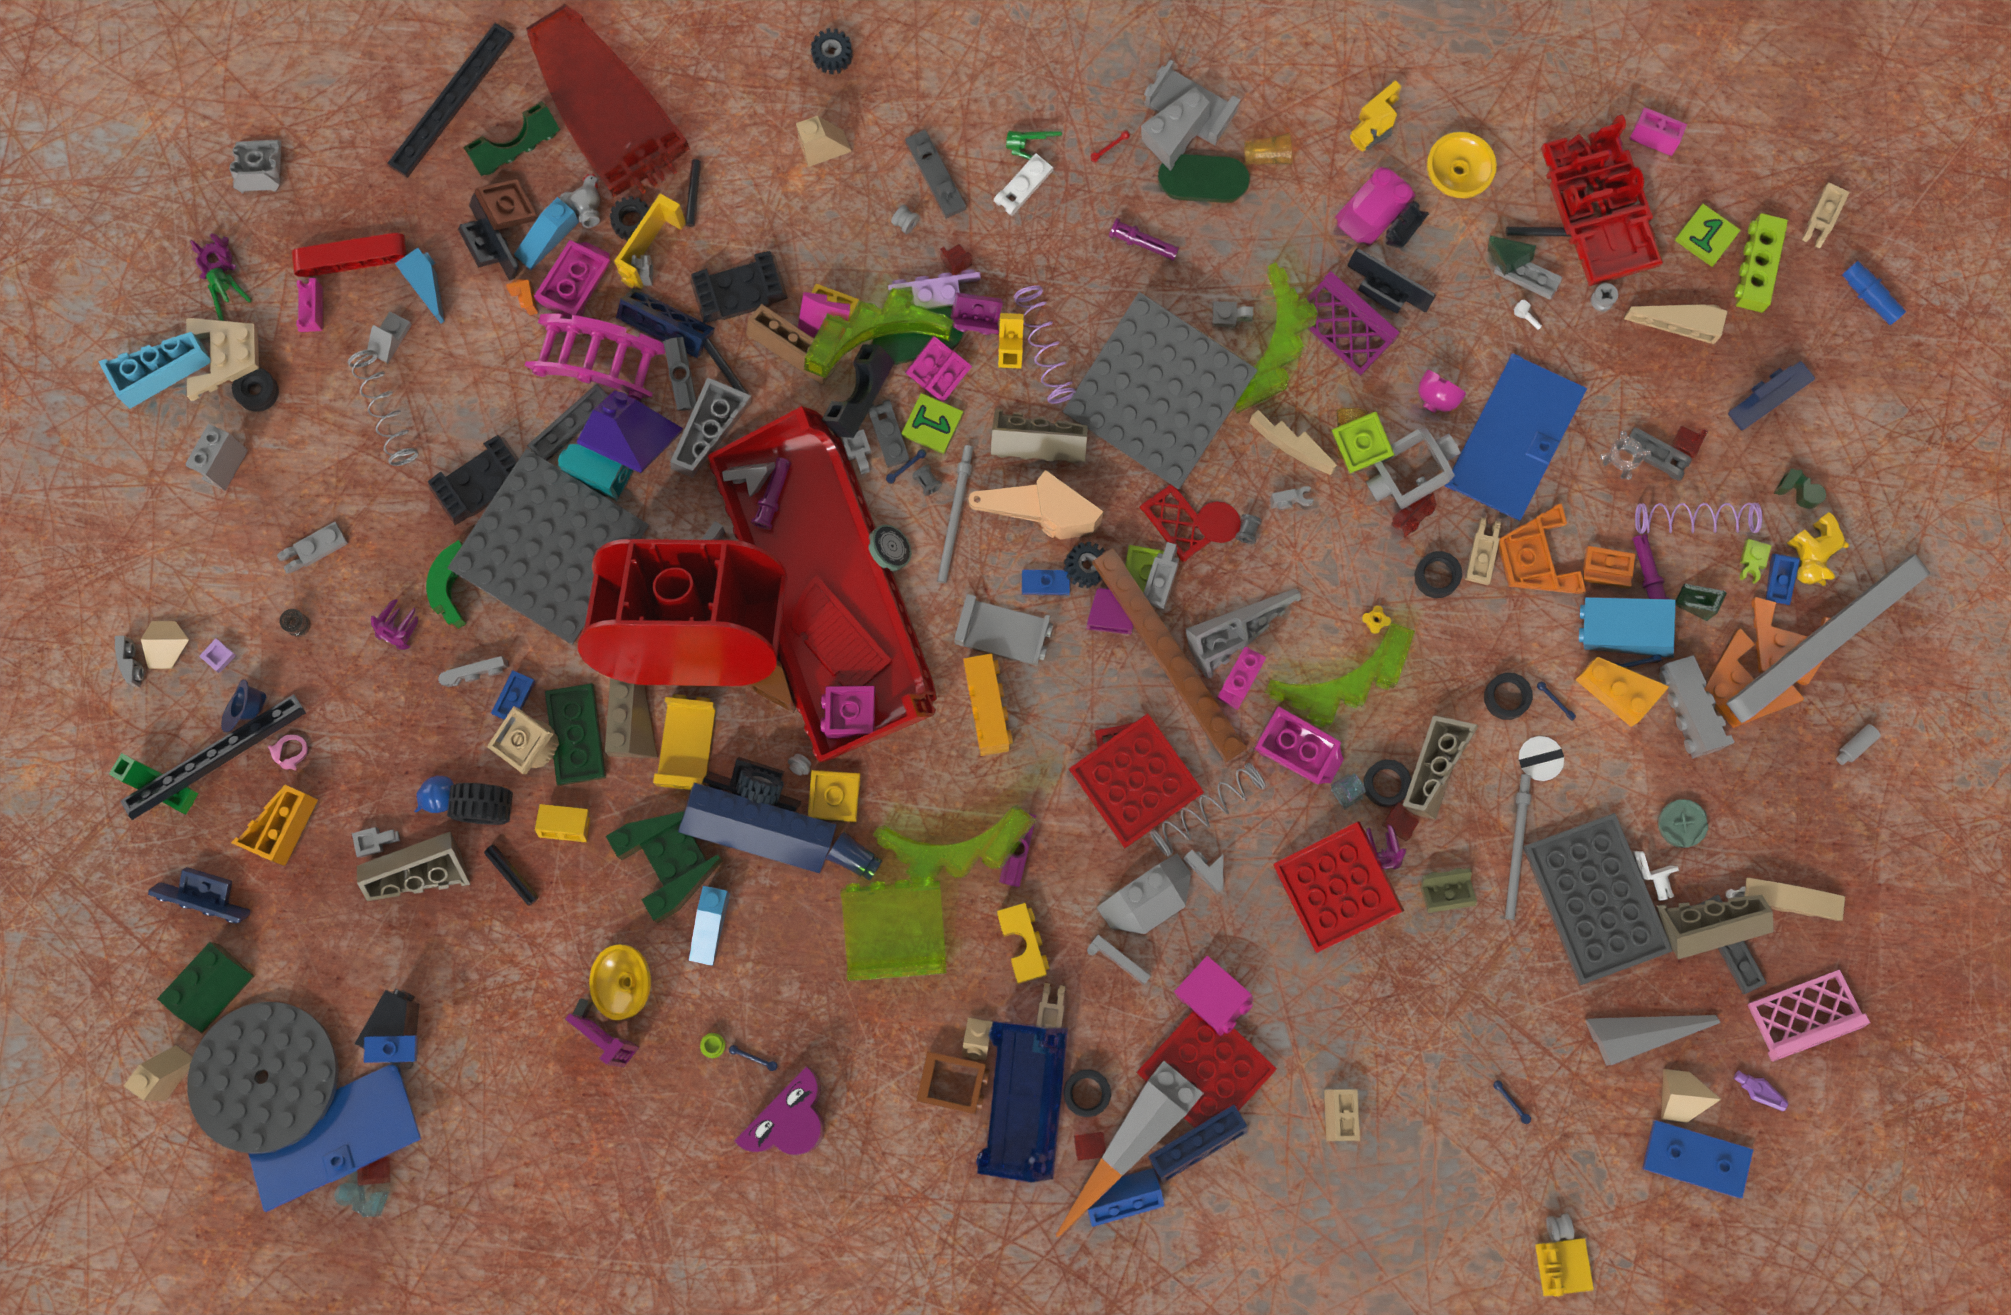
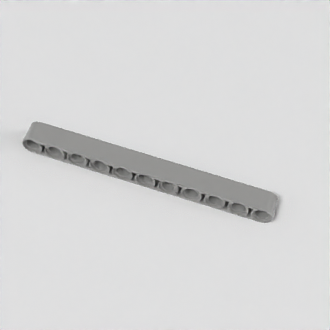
M1916 554L1911 555L1728 700L1726 704L1741 723L1749 720L1930 574V571Z

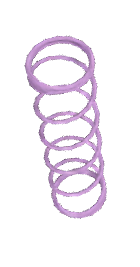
M1028 286L1015 293V303L1021 307L1030 308L1024 313V316L1033 308L1047 303L1044 301L1030 306L1018 303L1030 301L1040 296L1043 292L1041 286ZM1039 290L1031 296L1018 298L1019 295L1027 291ZM1053 321L1042 325H1028L1024 322L1023 324L1026 326L1037 327L1029 335L1028 342L1035 347H1044L1037 353L1034 359L1035 363L1042 367H1051L1043 374L1041 382L1049 387H1058L1047 397L1048 402L1056 404L1071 399L1073 394L1076 393V389L1060 388L1072 384V381L1060 385H1049L1043 381L1044 376L1050 370L1066 364V361L1054 365H1042L1037 362V356L1042 351L1060 342L1056 341L1048 345H1035L1030 341V337L1034 332L1044 326L1053 324ZM1072 392L1071 394L1059 399H1052L1053 397L1059 394Z
M1757 502L1753 504L1746 503L1741 508L1738 516L1730 503H1724L1719 508L1716 517L1712 508L1707 503L1699 505L1694 517L1685 503L1677 505L1671 518L1667 508L1662 503L1654 506L1649 519L1647 507L1644 503H1640L1637 506L1635 513L1636 530L1640 534H1643L1646 529L1647 533H1650L1651 517L1655 508L1659 505L1663 506L1667 513L1670 534L1672 533L1674 514L1681 505L1685 506L1690 514L1692 533H1694L1697 512L1703 505L1708 506L1712 513L1714 533L1717 532L1716 523L1719 512L1725 505H1729L1734 512L1737 533L1739 532L1741 513L1747 505H1751L1748 513V523L1751 532H1759L1762 525V509ZM1641 507H1642V511H1643V525H1642V529H1641V527H1640V511H1641ZM1754 509L1758 516L1756 529H1754L1753 525Z

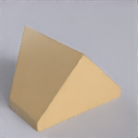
M151 621L141 638L149 669H174L176 660L189 641L176 621Z
M1663 1069L1661 1120L1689 1122L1721 1100L1692 1073Z

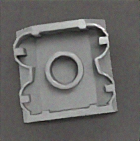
M281 141L236 142L232 152L235 159L229 167L233 177V188L241 193L258 190H273L276 192L280 181Z

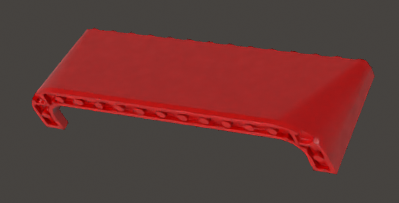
M801 406L709 454L708 457L710 460V470L718 482L717 489L726 504L725 511L731 518L734 526L733 533L739 541L754 544L767 550L782 563L786 570L787 585L778 647L781 656L780 663L788 675V685L791 691L794 692L797 700V710L805 722V732L813 744V754L819 762H826L933 716L936 712L933 701L937 700L931 673L893 572L887 567L884 569L879 566L869 551V535L876 527L851 460L848 459L845 447L840 437L832 434L829 428L821 421L823 416L820 413ZM778 457L790 461L791 465L778 498L777 504L779 509L775 511L771 521L772 529H762L753 525L751 521L757 514L759 508L758 501L764 497L771 474L759 492L750 497L747 482L733 484V480L724 481L722 472L730 467L770 462L776 463ZM816 575L819 576L892 660L864 685L875 687L874 732L865 736L827 738L825 732L821 731V718H825V709L822 708V694H826V687H841L838 681L843 675L838 672L833 676L804 643V640L809 636L804 632L799 637L790 627L798 599L804 588Z

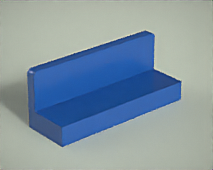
M1151 1168L1122 1176L1087 1209L1092 1227L1164 1207L1163 1196L1155 1170Z

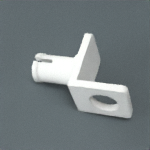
M1633 851V856L1642 878L1653 880L1658 900L1674 897L1668 876L1670 875L1669 873L1679 871L1678 867L1666 866L1649 871L1644 852Z

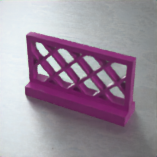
M1331 271L1292 313L1293 317L1359 376L1398 339L1400 333ZM1323 288L1331 293L1332 302L1318 303L1317 295ZM1332 306V318L1318 319V307ZM1334 306H1345L1348 309L1349 318H1335ZM1315 307L1316 319L1306 320L1300 313L1304 308ZM1352 321H1362L1366 325V333L1352 334ZM1332 322L1333 335H1322L1319 332L1318 323ZM1335 322H1349V334H1335ZM1310 323H1316V328L1313 327ZM1379 336L1385 343L1379 349H1369V337ZM1366 337V349L1353 350L1352 338ZM1336 338H1349L1350 350H1339L1336 347ZM1367 353V362L1360 369L1353 362V354Z
M571 1013L565 1018L566 1021L604 1050L599 1059L606 1065L624 1068L639 1049L632 1041L619 1038L614 1039L589 1018Z

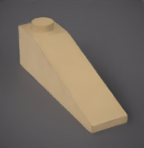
M1717 305L1630 307L1624 319L1715 344L1722 335L1727 311Z

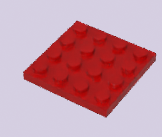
M1148 713L1068 769L1124 849L1204 793Z
M1360 821L1273 864L1316 953L1404 912Z
M1192 1011L1136 1073L1147 1083L1161 1063L1165 1061L1198 1088L1203 1094L1183 1117L1193 1128H1196L1232 1105H1235L1239 1111L1277 1068L1235 1028L1228 1034L1224 1033L1220 1036L1195 1011Z

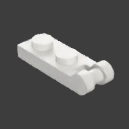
M1035 153L1009 184L996 195L994 202L999 206L1005 207L1009 215H1014L1053 172V167ZM1011 194L1016 198L1014 201L1008 199Z

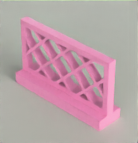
M1840 970L1748 1004L1753 1018L1770 1050L1768 1055L1772 1062L1859 1030L1870 1023L1866 1014L1862 1015ZM1836 978L1840 986L1838 994L1825 989L1828 980ZM1806 988L1819 991L1815 1003L1802 998ZM1823 994L1836 999L1832 1010L1819 1005ZM1788 996L1796 1000L1793 1011L1779 1006L1782 997ZM1842 1001L1849 1004L1853 1014L1845 1016L1836 1012L1839 1002ZM1800 1002L1813 1007L1810 1019L1796 1013ZM1764 1004L1774 1008L1770 1020L1760 1015L1757 1009L1758 1006ZM1817 1009L1830 1014L1827 1024L1823 1025L1814 1021ZM1777 1011L1791 1016L1787 1027L1774 1022ZM1794 1018L1808 1023L1805 1032L1799 1033L1791 1029ZM1772 1026L1785 1031L1781 1041L1773 1042L1769 1034Z

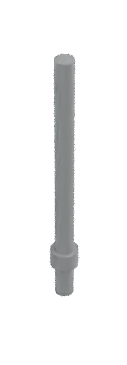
M969 445L964 446L962 460L958 463L957 473L959 475L937 582L940 583L947 582L967 478L971 475L972 465L970 463L974 447Z
M1521 774L1520 790L1516 794V804H1518L1505 911V919L1515 920L1527 807L1531 803V794H1529L1531 775Z

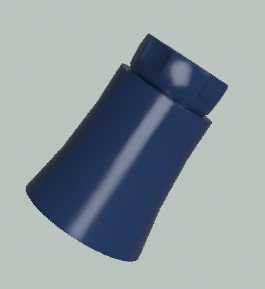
M845 831L841 833L826 857V860L836 863L860 877L863 876L869 881L882 863L881 859L855 841Z

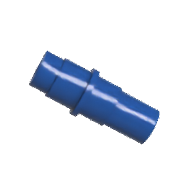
M1856 261L1842 274L1848 281V284L1858 294L1857 297L1859 299L1862 298L1889 326L1906 313V310L1881 283L1882 279L1880 277L1877 279L1859 261Z

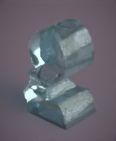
M1355 773L1347 774L1331 784V791L1344 810L1363 798L1362 794L1366 792L1363 783Z
M344 1183L337 1187L334 1196L338 1204L342 1206L352 1205V1210L365 1218L381 1215L389 1192H375L370 1195L369 1202H367L363 1185L359 1183Z

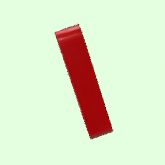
M388 233L296 248L292 250L294 275L297 277H311L396 263L407 255L405 235L401 233Z

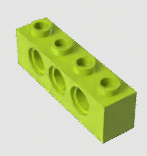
M1760 213L1755 221L1752 220L1750 222L1748 234L1751 235L1743 251V255H1746L1745 263L1741 264L1739 276L1742 277L1734 293V297L1737 298L1735 306L1763 313L1771 304L1788 220ZM1760 239H1764L1767 244L1762 243ZM1756 259L1760 260L1763 263V266L1759 265L1756 262ZM1751 280L1757 282L1759 287L1754 286Z

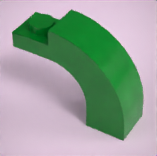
M459 540L449 545L435 558L429 569L426 581V592L431 608L437 614L441 613L448 625L453 624L458 629L466 625L452 599V587L459 576L450 571L448 566L463 545Z
M121 753L109 775L131 787L140 789L163 775V773ZM186 787L164 800L163 803L186 815L199 793Z

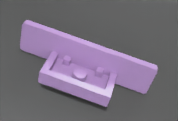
M970 269L961 271V275L952 276V273H942L938 275V278L929 279V276L917 277L913 282H906L905 279L892 281V285H888L889 294L912 291L915 311L953 306L956 292L960 293L959 284L980 281L981 275L980 272Z

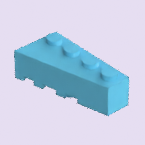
M192 332L164 340L162 344L153 347L150 345L141 347V351L131 354L126 352L119 354L118 358L109 361L104 359L98 362L117 398L131 409L210 363V356L203 343Z

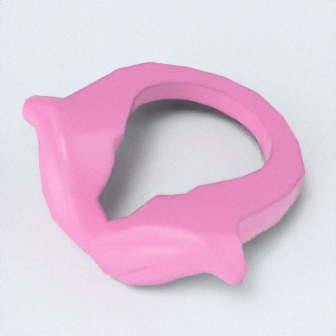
M285 735L274 746H268L273 760L283 769L296 770V765L308 753L307 743L298 735ZM288 740L299 741L302 744L300 754L281 762L279 758L284 743Z

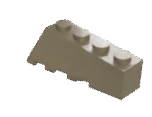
M995 408L991 455L1001 458L1009 456L1020 457L1026 460L1038 458L1046 461L1085 462L1088 426L1060 420L1053 424L1046 418L1039 416L1032 420L1023 418V413L1014 412L1013 416L1003 414L1002 409Z
M610 678L605 753L610 757L658 758L645 685L631 684Z
M1433 715L1403 804L1407 810L1414 815L1436 820L1452 770L1477 730V724Z
M451 832L357 865V884L367 901L400 896L403 892L422 893L424 892L423 889L438 887L439 890L449 888V885L461 883V886L470 885L460 849Z
M1763 895L1729 898L1728 902L1722 903L1715 902V900H1707L1703 905L1690 906L1688 902L1679 903V907L1667 908L1666 905L1657 906L1664 931L1678 959L1773 932V911Z

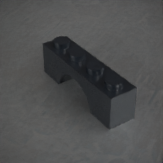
M863 344L853 361L856 372V385L852 395L844 402L831 401L821 419L837 437H855L895 363L880 345Z

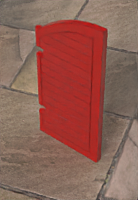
M816 575L800 595L790 627L799 637L804 632L809 636L804 640V643L833 676L838 672L843 675L838 681L841 686H864L892 660L819 576Z

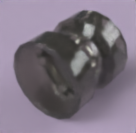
M288 609L280 616L279 623L281 628L290 635L302 637L309 632V618L300 611Z

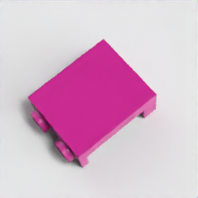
M1244 647L1217 699L1238 710L1267 657L1248 647Z
M1208 955L1174 991L1176 997L1183 1004L1186 1003L1214 1028L1220 1036L1224 1033L1228 1034L1235 1027V1020L1241 1014H1247L1252 1008V1002L1254 1001L1252 994Z

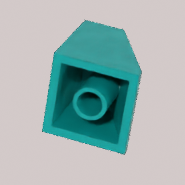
M569 444L567 449H564L558 458V466L562 471L597 493L616 502L634 471L579 444Z

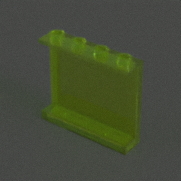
M922 878L920 882L910 883V880L903 879L889 885H885L883 881L870 883V886L860 887L859 883L845 885V888H841L840 897H842L847 981L947 973L940 881H935L934 878Z

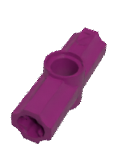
M1016 811L999 883L1020 887L1037 815ZM1020 842L1024 845L1025 851L1022 855L1017 856L1011 852V846L1014 843Z

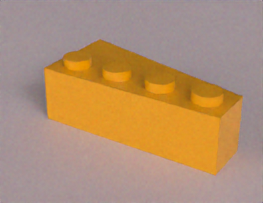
M992 654L963 658L980 756L1009 751V744H1013L1011 730H1007L1005 721L1009 720L1007 707H1002L1001 697H1004L1002 683H997L996 674H1000L998 660H993Z

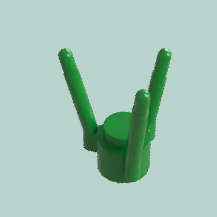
M1009 130L1006 149H1012V155L1030 160L1033 156L1021 151V149L1026 148L1027 139H1046L1047 137L1061 136L1062 132H1020Z
M222 268L212 269L206 274L209 282L208 288L211 292L219 321H224L217 292L221 293L225 302H229L226 293L230 287L229 284L248 303L252 301L234 281L231 274L226 275Z

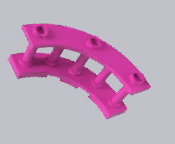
M540 314L538 323L546 327L547 334L538 361L525 362V366L532 369L533 374L540 377H546V375L569 376L577 378V380L584 383L596 382L623 391L629 397L636 400L652 397L653 393L644 389L643 384L651 358L655 355L665 354L664 343L641 333L639 337L626 333L627 328L592 318L573 315L572 319H564L562 314ZM567 332L558 363L548 362L556 334ZM579 333L589 334L592 337L583 368L567 365L575 337ZM604 338L616 341L618 344L609 375L592 370L600 342ZM630 346L641 350L643 354L634 384L618 378L627 347Z

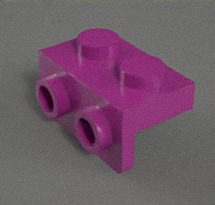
M956 292L950 316L953 327L962 332L971 330L978 331L984 335L998 334V320L1003 305L1002 299Z

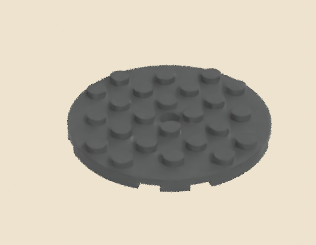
M280 1002L250 1004L234 1010L219 1020L199 1043L188 1072L187 1092L189 1104L201 1129L218 1144L234 1151L249 1154L276 1152L278 1149L293 1145L307 1136L310 1130L327 1113L333 1101L338 1083V1057L335 1055L333 1041L324 1026L302 1009ZM266 1070L269 1074L268 1080L263 1084H259L256 1076Z

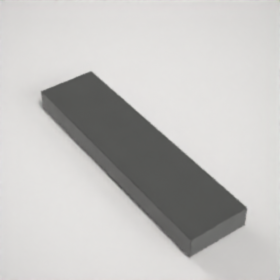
M596 384L533 439L527 447L533 453L548 461L583 430L593 409L609 395Z
M1719 894L1707 899L1720 903L1723 902ZM1703 901V902H1701V903H1699V904H1697V905H1703V904H1705V901ZM1744 941L1718 948L1743 995L1767 984Z

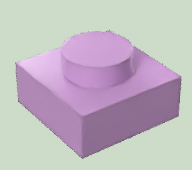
M215 639L199 657L220 673L236 655L221 641Z

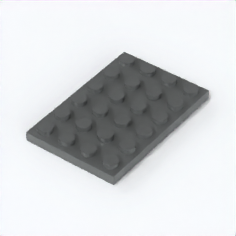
M1615 813L1523 847L1579 986L1673 951Z

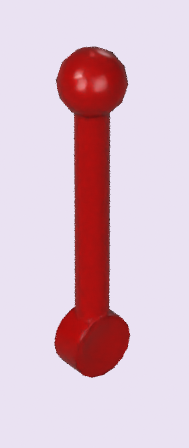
M1126 130L1123 131L1120 137L1101 151L1092 153L1090 160L1094 163L1098 162L1101 155L1123 139L1127 140L1130 137V133Z

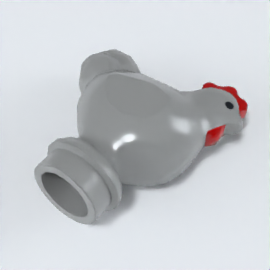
M587 174L583 178L584 184L582 187L574 192H564L559 198L579 215V222L585 228H592L600 222V214L596 210L600 204V195L597 190L599 179L594 174Z

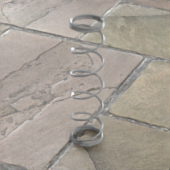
M371 349L359 351L353 354L347 363L350 367H353V376L365 380L360 387L361 395L373 399L368 406V413L374 417L382 418L376 426V432L381 436L390 437L384 445L385 453L391 455L388 460L389 464L393 466L407 464L417 458L419 454L417 449L406 448L391 454L387 452L386 445L392 438L404 435L409 430L405 429L394 435H385L378 431L379 424L385 418L398 415L401 411L396 410L386 416L374 415L370 411V406L375 400L387 397L393 391H387L375 397L366 396L362 392L363 385L369 379L379 378L385 372H378L364 378L354 373V368L364 367L373 363L377 359L378 354ZM367 354L360 358L355 364L351 363V361L355 358ZM370 355H374L371 359H369V360H367V361H365V362L359 363V362H360L361 360H363L364 358H366V357H368V356H370ZM415 453L413 456L405 460L392 462V460L397 456H405Z
M1247 762L1244 766L1245 770L1238 769L1236 771V778L1242 795L1231 785L1225 782L1218 783V793L1224 808L1209 796H1200L1199 803L1206 822L1188 808L1181 809L1182 822L1188 836L1168 821H1164L1162 824L1167 844L1156 830L1150 831L1159 849L1167 857L1173 854L1165 832V823L1172 825L1188 840L1192 841L1183 817L1184 810L1189 811L1207 827H1210L1202 806V797L1208 798L1224 813L1229 814L1220 792L1221 784L1227 785L1244 801H1247L1239 781V771L1247 773L1261 790L1266 788L1263 778L1252 764Z

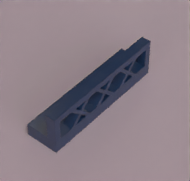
M635 288L620 299L616 315L617 319L661 341L683 337L687 354L695 358L702 354L705 341L714 333L715 329ZM694 329H699V330L703 331L704 333L702 334V333H700V332H698V331H696V330H694Z
M1232 1105L1150 1154L1148 1158L1163 1184L1248 1133V1126L1236 1106Z

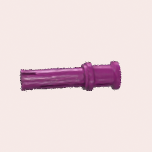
M1119 218L1115 219L1109 234L1110 238H1119L1126 241L1129 246L1136 244L1174 261L1179 247L1140 232L1138 226L1134 225L1132 227L1120 222Z
M779 457L776 459L775 468L771 474L764 497L758 501L759 508L757 514L751 521L753 525L766 530L772 529L771 521L775 511L779 509L777 502L791 465L790 461Z
M1643 534L1642 538L1641 535L1632 538L1645 579L1642 586L1646 589L1648 598L1669 599V597H1666L1663 587L1664 578L1659 576L1648 535Z

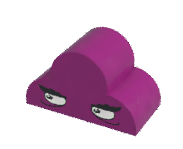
M805 1067L734 1142L742 1149L750 1152L767 1151L776 1146L782 1152L790 1155L806 1154L818 1147L823 1139L825 1126L822 1116L814 1108L821 1095V1084L816 1073L811 1068Z

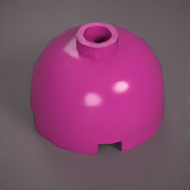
M1428 369L1418 386L1419 397L1425 402L1423 407L1433 413L1437 410L1442 412L1452 411L1462 402L1466 395V392Z

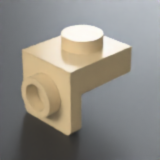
M968 1018L962 1056L972 1060H986L993 1022Z

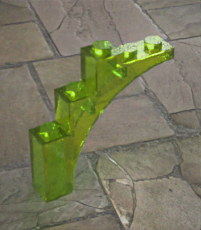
M1276 262L1267 267V276L1274 290L1277 306L1274 334L1267 350L1254 366L1258 369L1257 373L1234 406L1236 414L1287 389L1289 376L1284 368L1280 369V367L1301 357L1304 346L1300 337L1295 335L1316 324V316H1318L1316 307L1313 303L1309 304L1307 298L1297 302L1299 297L1295 288L1289 287L1286 271L1283 267L1279 268Z
M892 287L882 309L872 303L860 300L849 322L845 321L842 317L827 313L805 356L804 370L826 379L834 365L847 352L861 343L884 335L919 333L949 340L954 320L949 319L943 314L929 311L923 306L914 305L913 295Z
M1392 623L1376 652L1359 668L1347 675L1328 682L1310 685L1288 684L1270 679L1264 693L1269 694V698L1282 702L1284 699L1292 702V706L1298 709L1305 710L1309 708L1307 718L1312 719L1313 724L1322 727L1330 726L1334 720L1340 700H1343L1346 706L1352 708L1362 707L1366 702L1372 681L1376 682L1375 685L1386 690L1394 688L1398 684L1415 631Z
M1016 805L1011 807L998 823L983 834L956 844L918 842L898 834L885 825L878 827L873 835L878 839L877 843L883 848H890L896 852V857L901 862L911 864L906 873L911 876L909 879L919 887H922V885L926 887L932 884L944 866L947 867L945 869L947 873L955 878L967 876L980 857L983 858L982 862L991 869L1004 867L1034 825L1036 819Z

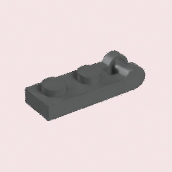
M890 399L883 401V404L877 406L872 404L869 409V415L887 468L909 462V456ZM886 413L888 418L879 421L878 415Z
M1636 427L1632 429L1622 448L1624 451L1662 470L1678 481L1682 480L1685 474V467H1688L1692 461V458L1687 454ZM1672 459L1676 460V466L1670 464Z

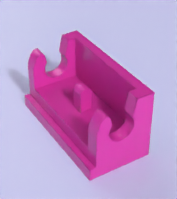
M1644 107L1629 139L1672 156L1681 142L1687 124Z
M309 278V284L297 280L298 320L296 321L298 331H323L322 285L316 278Z

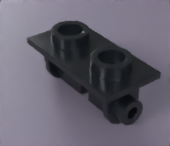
M1415 201L1408 203L1400 214L1403 221L1396 219L1386 231L1387 235L1385 237L1388 240L1386 245L1403 248L1415 231L1422 225L1429 212L1420 211V205Z

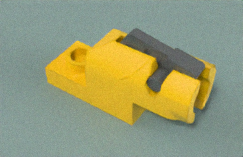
M1396 80L1361 109L1359 115L1361 122L1351 131L1350 138L1353 144L1362 152L1369 150L1392 135V127L1397 113L1391 106L1400 98L1398 95L1402 87Z

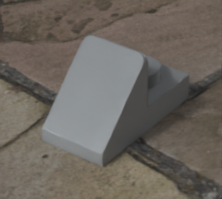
M389 312L380 328L375 325L372 326L367 350L376 351L378 354L377 358L388 364L412 324L406 319Z
M775 462L730 467L722 472L724 481L733 480V484L747 482L749 496L751 497L759 492L775 468Z
M1191 850L1183 858L1216 894L1223 889V854L1210 867L1206 865L1208 860L1199 851L1195 853Z

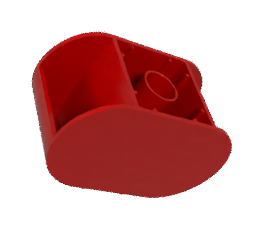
M621 539L604 544L594 554L592 561L594 577L585 627L578 639V652L584 662L595 671L615 680L638 685L744 686L766 679L775 670L787 573L782 563L767 550L754 544L736 540Z

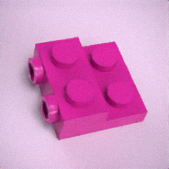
M874 686L826 687V694H822V708L825 709V718H821V731L825 732L827 738H852V736H865L874 732Z

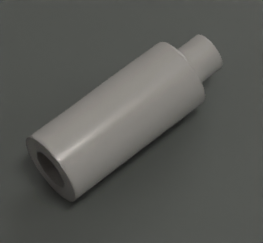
M1867 724L1839 750L1840 755L1836 758L1837 762L1844 765L1847 761L1853 762L1881 737L1880 732L1874 726Z

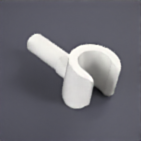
M1521 300L1520 303L1518 302L1514 309V314L1517 317L1525 318L1539 330L1542 325L1528 312L1531 306L1530 303L1525 300Z

